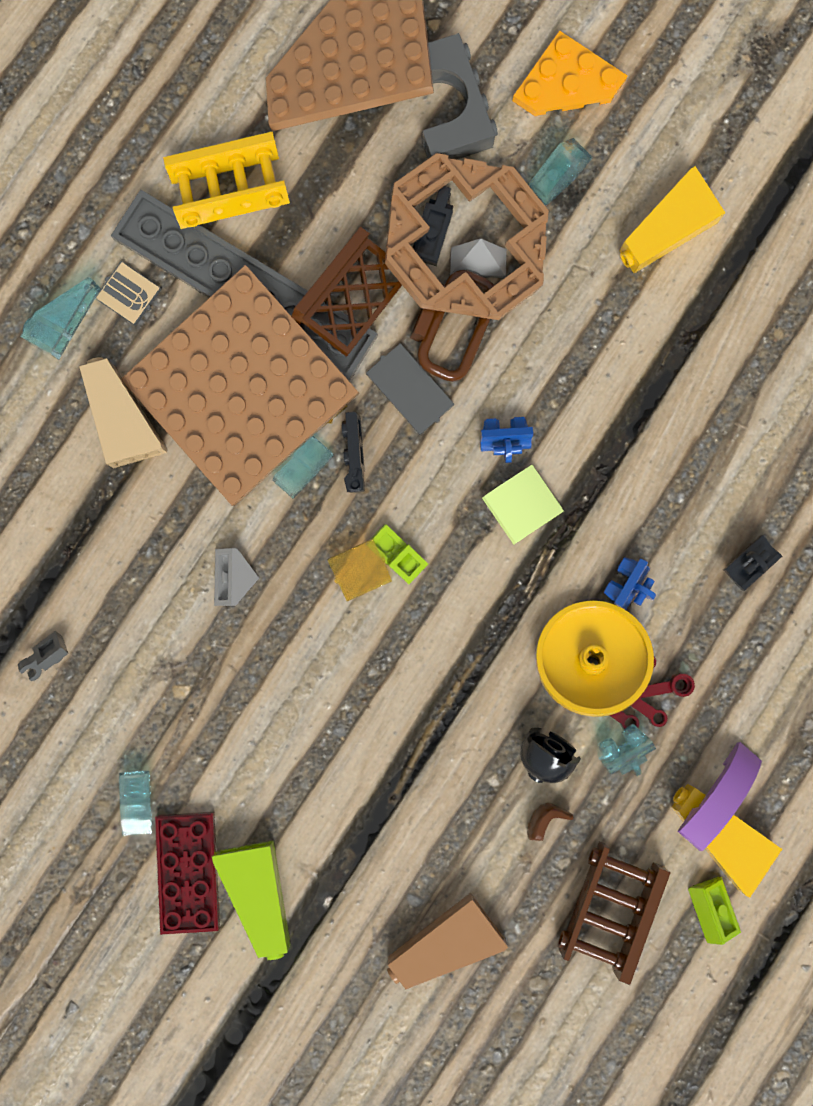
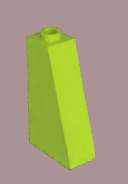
M274 840L217 850L212 856L213 864L257 957H267V960L282 958L284 953H288L291 944Z

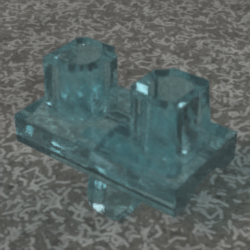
M632 724L622 731L627 741L626 743L617 747L615 741L610 738L598 744L601 753L599 760L610 775L620 770L622 775L632 770L638 777L642 774L639 766L647 762L645 755L656 749L653 742Z

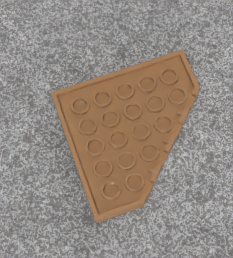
M330 0L266 77L268 122L271 130H281L433 94L434 88L423 0Z

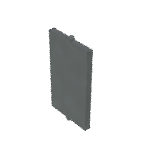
M401 343L386 356L382 355L380 361L366 372L370 380L419 435L432 424L439 423L440 418L455 405Z

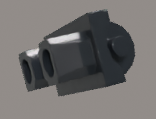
M761 535L727 565L723 571L742 591H745L783 556L770 545L764 535Z

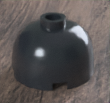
M531 728L520 750L521 761L528 771V776L538 783H558L564 781L573 773L581 760L580 756L577 758L574 756L577 750L556 733L550 731L548 737L540 733L542 728Z

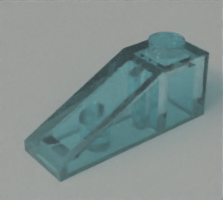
M89 277L37 310L32 318L25 322L23 333L20 337L59 360L101 288L93 279Z

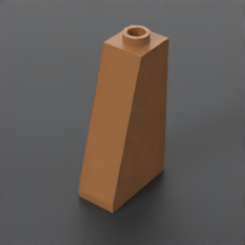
M469 893L389 955V968H387V972L396 984L400 982L406 990L501 953L508 948L504 936L474 896Z

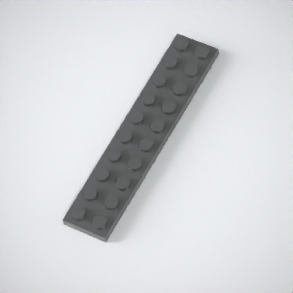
M143 190L139 191L111 234V237L116 242L208 298L245 265L290 315H292L294 308L308 292L200 225L181 229L173 209ZM333 311L335 324H349L347 314L342 311ZM316 312L311 318L320 326L330 325L328 312ZM301 323L299 325L349 382L378 337V333L369 328L346 357L305 324ZM350 329L336 330L337 339L348 346L352 341Z

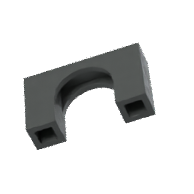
M459 33L428 43L433 84L444 83L456 88L464 97L466 107L456 119L422 131V144L427 158L429 159L436 153L448 155L450 159L457 160L493 148L495 136L498 135L497 126L494 119H489L487 113L489 106L486 95L484 93L481 94L479 91V75L476 68H471L469 62L471 54L468 44L462 42Z

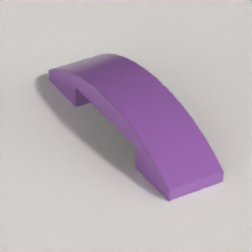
M738 742L724 761L723 765L725 768L699 807L691 810L677 832L699 851H703L721 832L747 796L757 777L762 761L741 742Z

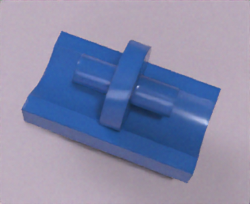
M525 417L510 419V428L500 429L499 420L496 418L485 419L483 430H481L480 449L481 451H493V455H504L505 463H511L512 454H522V449L531 448L533 427H528Z
M624 557L617 571L629 579L624 586L611 580L604 594L615 602V605L625 610L629 607L636 593L638 594L633 602L639 606L642 605L645 598L654 600L656 594L650 589L655 581L647 577L643 586L641 585L650 570V567L647 566L648 562L641 558L637 562Z

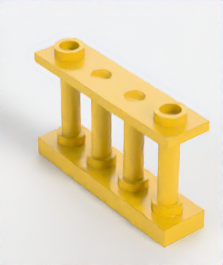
M273 132L163 157L171 183H179L183 204L173 206V211L181 229L263 209L276 208L290 203L285 182H276L271 161L278 160L279 155ZM260 164L265 185L249 189L244 167ZM233 170L238 191L221 195L217 174ZM206 177L210 198L194 202L190 180Z

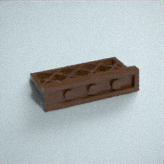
M362 227L356 231L294 308L291 315L299 325L301 323L305 324L346 357L402 287L399 281L386 283L384 270H390L386 264H383V262L385 263L386 252L368 239L370 233ZM366 249L376 256L378 264L364 265L362 254ZM379 270L381 283L367 284L365 271ZM360 271L362 284L348 285L346 274L348 272ZM382 289L384 300L371 303L368 290ZM363 290L365 303L351 304L349 291ZM344 291L346 304L332 305L330 294L332 292ZM326 300L327 306H321ZM377 308L375 312L372 314V309ZM366 309L368 321L354 323L352 310ZM347 310L349 324H335L333 311ZM316 312H328L330 325L320 326L311 318ZM350 329L352 341L348 346L337 339L336 330Z

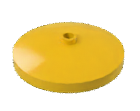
M584 601L565 607L548 621L538 641L536 666L544 688L557 703L577 714L598 717L618 713L631 706L642 695L652 676L654 653L646 630L631 613L611 603ZM588 659H597L598 665H595L594 663H589Z

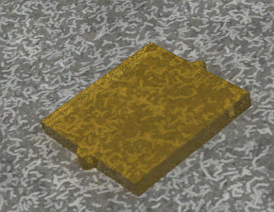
M373 539L327 559L336 577L334 582L339 584L346 601H350L392 582L384 564L385 558L381 557Z

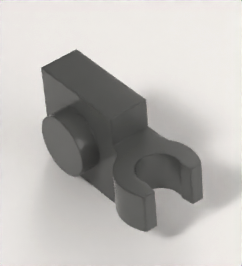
M54 631L33 647L34 653L28 658L21 660L18 663V669L21 674L28 669H32L28 672L29 680L35 681L42 674V669L44 671L48 670L68 654L63 637Z

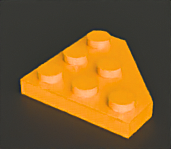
M559 31L513 95L512 101L534 116L544 115L547 111L559 109L567 111L584 108V105L593 103L607 104L611 103L626 82L628 75Z

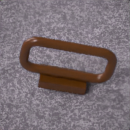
M459 270L452 273L446 280L445 285L442 284L445 288L466 272L474 283L485 292L494 287V284L487 278L468 270ZM422 308L410 335L411 339L417 342L421 341L417 354L419 364L425 371L443 380L451 382L461 380L467 375L472 366L490 319L479 317L460 366L452 371L431 362L428 356L445 312Z

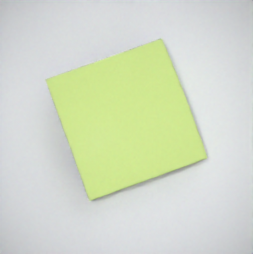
M533 465L482 497L513 545L564 512Z

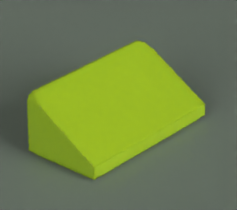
M716 877L688 888L707 943L723 945L741 933L722 877Z

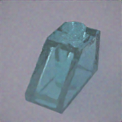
M574 138L561 142L528 185L542 203L547 206L578 177L593 157Z

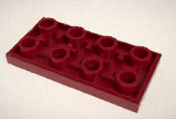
M215 812L157 815L155 817L160 935L219 931L218 876L212 860V856L216 852Z

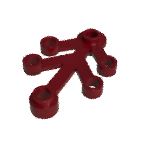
M654 656V667H655V666H656V658H655V656ZM678 673L672 676L670 681L647 685L642 695L631 707L646 716L653 726L662 727L667 723V714L662 710L653 708L640 698L667 693L687 697L694 691V680L687 674ZM680 679L685 683L682 690L676 688V682ZM622 711L609 715L618 721L627 732H634L639 728V720L634 715L625 714ZM656 713L662 715L660 723H655L653 720ZM628 718H633L634 720L632 728H627L625 725V721Z

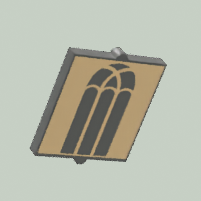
M121 261L111 276L105 278L106 282L95 296V299L136 326L145 312L151 310L150 305L162 289Z

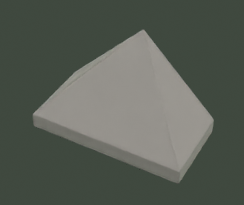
M483 239L451 247L450 275L459 270H468L485 278H506L507 249Z
M237 548L215 549L214 606H236L259 577Z

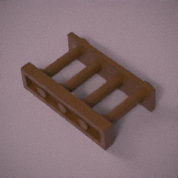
M599 841L597 848L593 847L588 858L590 868L567 931L563 930L560 934L558 948H560L559 951L563 959L567 961L570 960L574 950L612 965L617 979L630 985L671 872L664 866L654 862L651 869L644 870L608 856L610 848L605 843ZM603 867L642 881L644 888L641 897L637 896L634 898L598 884ZM593 894L632 909L634 916L631 924L625 926L589 912L588 908ZM583 922L622 937L624 944L621 952L615 954L577 939Z

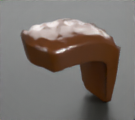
M552 803L541 804L531 816V821L527 827L528 839L543 841L548 824L553 818L573 820V814Z

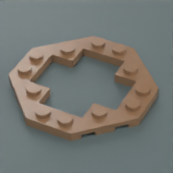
M436 153L396 181L392 187L385 264L420 308L500 320L543 285V260L545 259L547 240L545 233L549 210L514 167L502 165L501 168L486 165V162L467 158L461 161L450 159L445 154ZM450 181L455 183L469 202L491 187L524 228L505 244L506 248L521 266L484 294L466 272L444 288L410 246L428 233L430 228L414 207Z

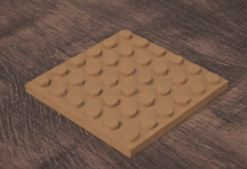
M246 265L121 378L128 389L232 506L239 503L360 394Z

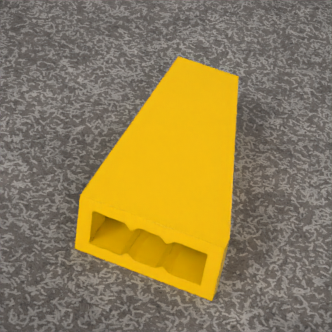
M696 166L686 173L624 241L619 250L620 258L627 268H631L633 273L638 272L716 225L724 216V209Z
M687 783L685 787L679 788L675 793L672 809L684 822L691 810L699 807L706 795ZM733 815L705 850L732 884L750 898L782 851V848Z

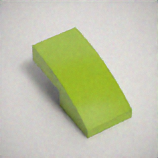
M386 524L366 543L379 558L408 584L428 565L415 550L406 544Z

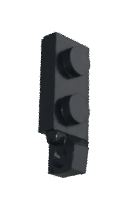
M446 186L439 189L436 200L429 199V202L426 203L422 218L430 228L428 233L416 240L412 247L424 263L436 267L454 208L453 205L448 204L451 188Z
M345 412L346 421H342L343 438H347L348 449H344V462L350 469L344 478L345 486L348 493L365 492L361 417L356 412Z

